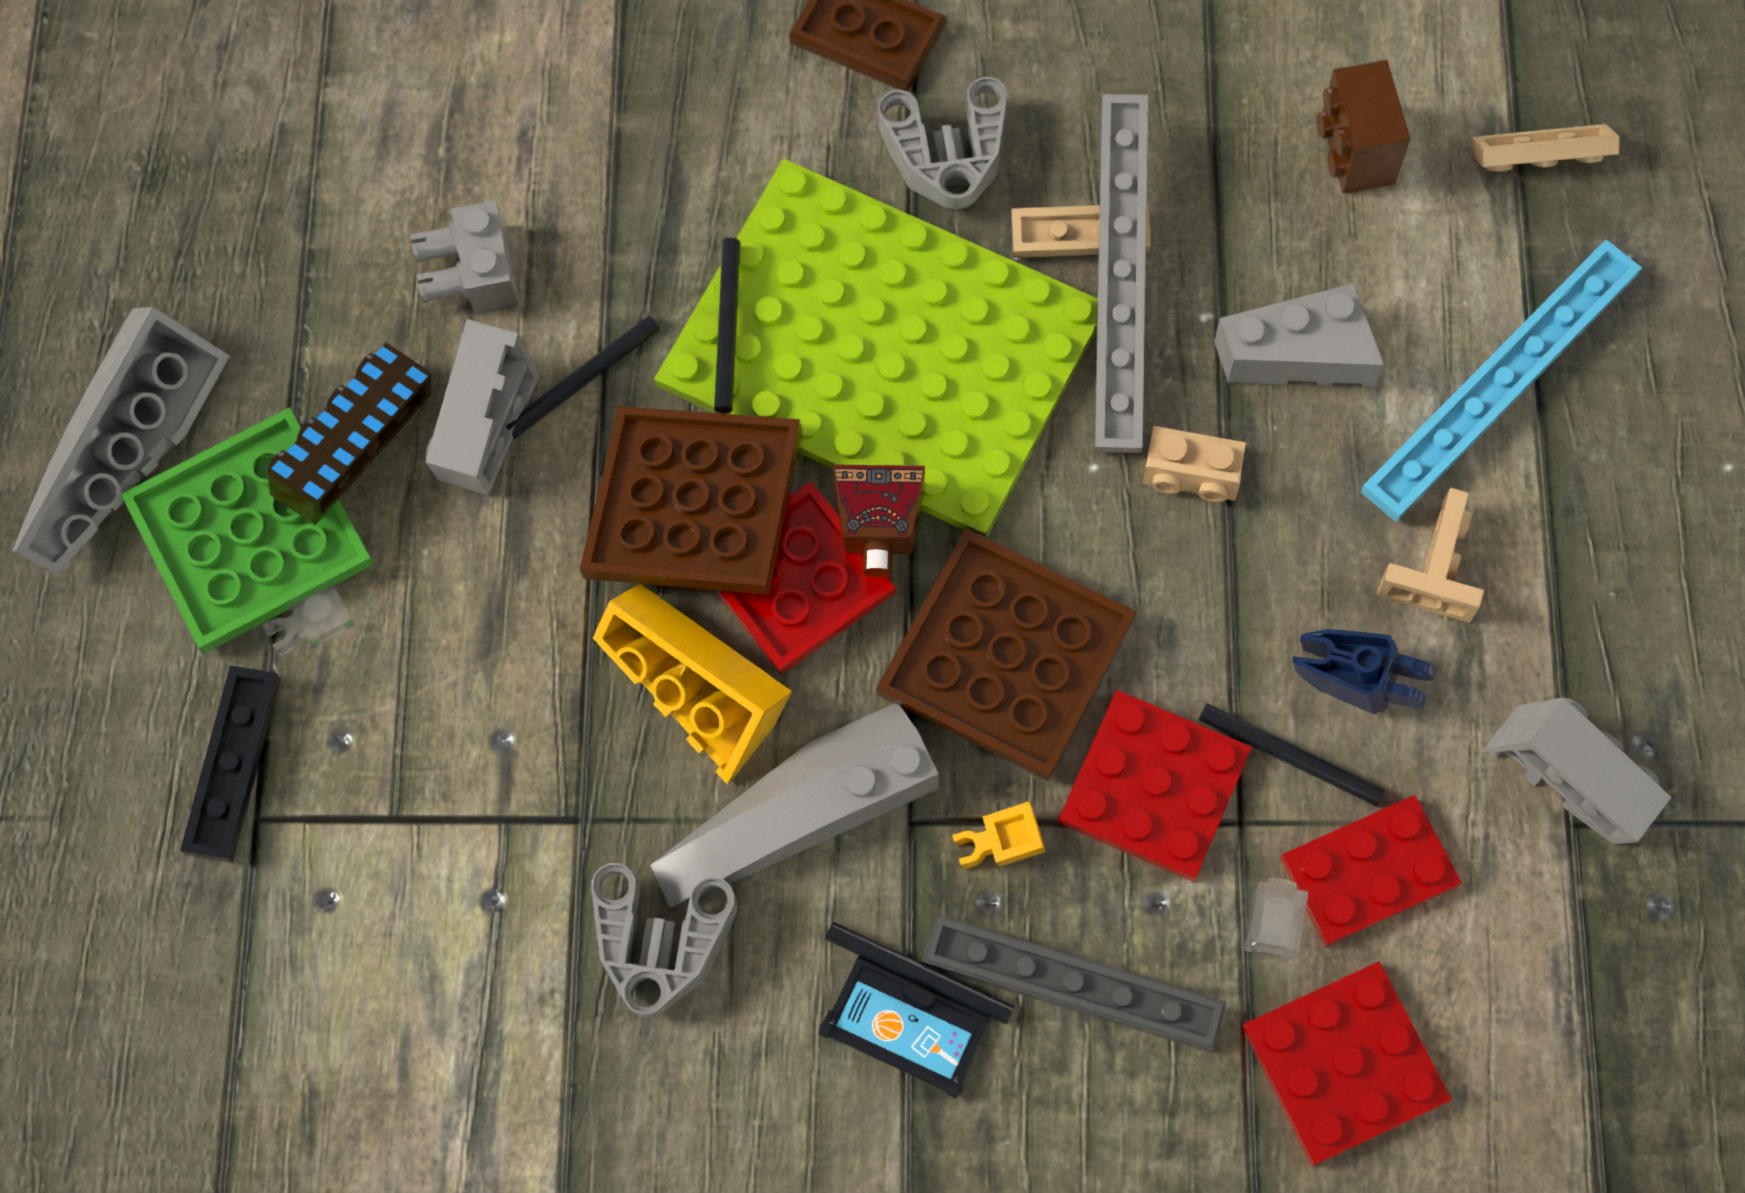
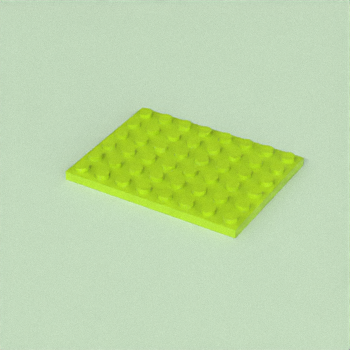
M783 158L737 236V239L741 241L734 394L733 411L728 414L800 419L802 434L798 453L833 470L834 464L925 466V494L921 511L962 530L967 528L987 538L1097 331L1098 298ZM721 265L654 378L656 387L712 413H717L714 411Z

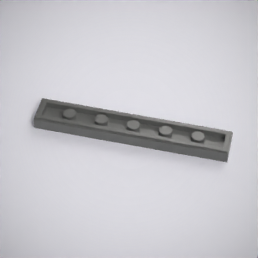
M936 914L922 959L923 964L941 971L1210 1053L1214 1051L1227 1003Z

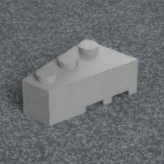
M1354 283L1222 317L1219 319L1214 340L1228 383L1287 385L1288 381L1316 382V386H1331L1332 383L1360 384L1361 388H1376L1384 367Z
M470 319L466 320L435 431L426 449V464L438 481L489 496L513 440L512 432L514 426L510 430L505 426L517 420L523 409L527 407L540 376L519 333Z
M1562 697L1517 705L1484 749L1495 758L1501 752H1504L1526 768L1527 771L1522 778L1533 786H1536L1540 779L1565 798L1561 804L1564 809L1612 844L1637 843L1671 799V796L1658 785L1660 783L1659 778L1648 768L1634 763L1623 752L1624 747L1622 743L1614 736L1600 731L1587 719V711L1577 702Z

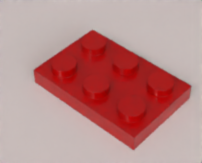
M1415 795L1283 853L1280 857L1325 947L1456 889L1462 884Z

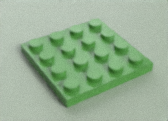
M290 407L121 494L197 647L203 654L374 565L340 499L314 525L270 495L267 468L278 452L281 450L287 452L297 441V436L301 429Z

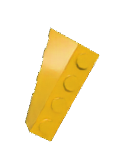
M642 584L634 586L609 601L593 636L597 644L634 684L641 682L650 691L655 699L653 705L665 717L671 714L689 734L686 738L689 744L699 754L705 751L719 766L715 772L726 784L735 778L774 728L792 693L790 689Z

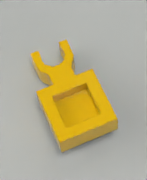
M1029 801L983 816L986 831L980 833L963 831L952 835L957 846L967 842L975 843V850L972 855L959 858L960 865L964 870L981 864L987 856L992 854L997 865L1001 867L1046 852L1034 809Z

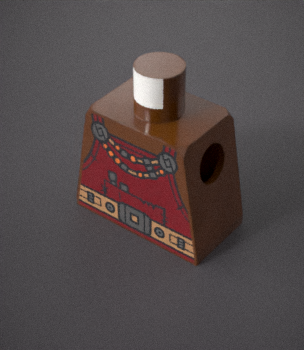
M834 464L835 489L845 552L863 554L864 575L876 578L890 576L892 574V554H910L913 551L925 494V466Z

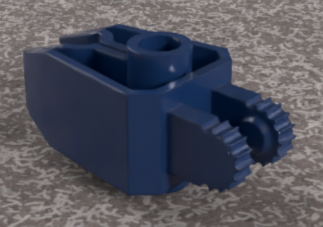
M1335 629L1319 630L1301 635L1300 642L1303 651L1324 659L1293 656L1292 662L1296 673L1319 691L1371 714L1387 709L1389 702L1415 709L1424 707L1427 698L1425 693L1417 688L1396 683L1398 675L1430 681L1434 678L1436 668L1427 661L1399 654L1397 645L1390 635Z

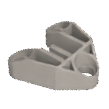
M982 77L972 82L967 90L968 142L972 158H965L959 128L951 129V125L942 126L941 131L933 132L938 163L932 164L925 127L921 123L916 98L904 90L890 91L881 98L878 103V121L881 136L909 189L950 209L969 207L980 197L998 176L1006 122L1007 90L1000 80L993 77ZM991 92L1000 101L995 107L982 108L975 103L974 99L980 93ZM902 105L907 107L911 114L906 120L895 122L886 116V112L892 106ZM952 185L969 187L962 194H952L946 190L947 187Z
M608 863L601 866L594 873L591 881L600 960L629 1009L636 1015L644 1018L658 1016L705 981L729 933L738 909L737 898L731 886L725 880L717 877H707L693 887L689 898L686 921L683 920L675 970H669L668 966L676 923L660 918L646 919L639 964H632L640 922L638 919L640 887L633 872L620 863ZM621 874L628 879L629 889L623 898L609 900L603 896L601 886L609 875ZM710 888H719L727 895L725 909L716 915L704 913L699 906L701 895ZM650 979L656 981L661 989V995L657 1003L645 1008L636 1005L633 1000L635 986L643 980Z

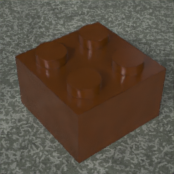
M1388 60L1333 69L1329 87L1323 91V109L1317 113L1319 135L1321 139L1327 138L1330 148L1328 152V167L1331 177L1338 178L1342 194L1394 185L1411 139Z

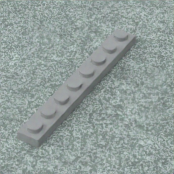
M1102 94L1095 452L1142 453L1148 95Z

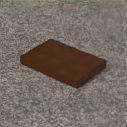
M809 0L789 34V42L792 45L898 90L908 92L946 25V15L910 0Z

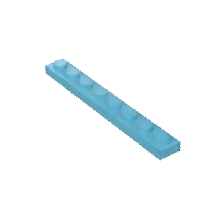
M1606 239L1363 485L1361 493L1397 523L1638 276L1642 267Z

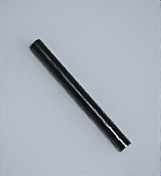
M725 238L722 241L714 411L721 414H728L733 411L741 241L737 238Z
M648 315L523 409L517 420L505 426L508 430L514 426L512 432L513 439L515 440L658 332L660 329L656 322Z
M1206 703L1199 717V721L1375 807L1378 806L1385 792V789L1211 704Z
M834 921L826 934L825 940L1007 1025L1015 1006Z

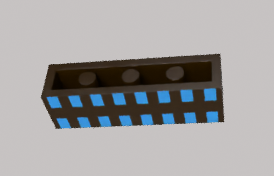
M387 342L375 355L369 353L365 356L357 368L356 376L347 386L340 385L334 390L327 402V408L318 418L311 417L301 427L297 441L287 452L281 450L273 457L267 468L270 495L316 525L431 396V372Z

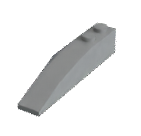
M154 307L132 308L61 438L32 501L12 551L45 570L58 574L98 531V525L111 511H116L124 503L121 494L135 487L143 477H148L159 465L158 461L164 454L187 435L230 355Z
M892 704L808 742L651 864V867L672 911L689 903L693 887L707 877H717L731 884L938 790L939 773L918 730L901 706ZM710 888L704 891L701 897L713 891H716L719 888Z

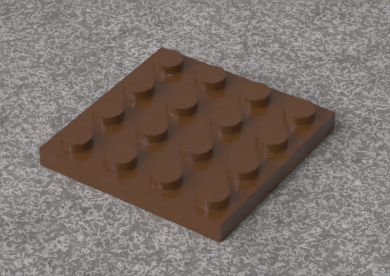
M618 406L580 565V572L583 578L769 595L802 434L800 419Z
M965 528L876 688V695L900 705L902 708L1049 782L1128 633L1137 611Z

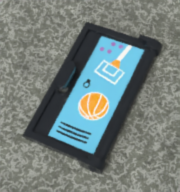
M858 956L832 1011H828L824 1021L820 1024L818 1035L826 1039L829 1037L940 1088L946 1091L947 1095L956 1099L963 1091L967 1068L991 1017Z

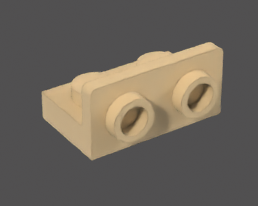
M1153 426L1142 484L1152 485V488L1156 491L1167 494H1174L1179 491L1199 494V497L1210 502H1224L1227 499L1235 501L1241 481V469L1246 442Z

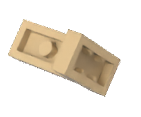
M1454 488L1449 489L1440 508L1424 571L1420 572L1389 563L1380 582L1377 593L1378 597L1468 623L1472 621L1480 608L1484 590L1454 581L1461 554L1453 552L1457 537L1465 538L1471 522L1472 511L1465 510L1468 492Z

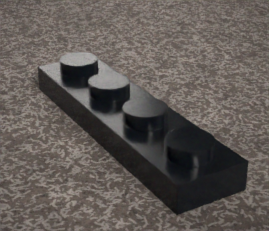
M229 666L180 849L183 854L233 863L281 680L277 673Z

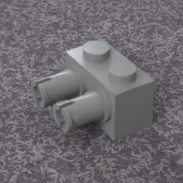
M496 200L452 208L453 222H450V227L410 234V239L413 243L411 244L417 263L454 254L460 259V262H457V267L417 274V281L420 283L418 284L419 292L423 303L463 294L464 298L469 299L474 314L519 305L505 224Z

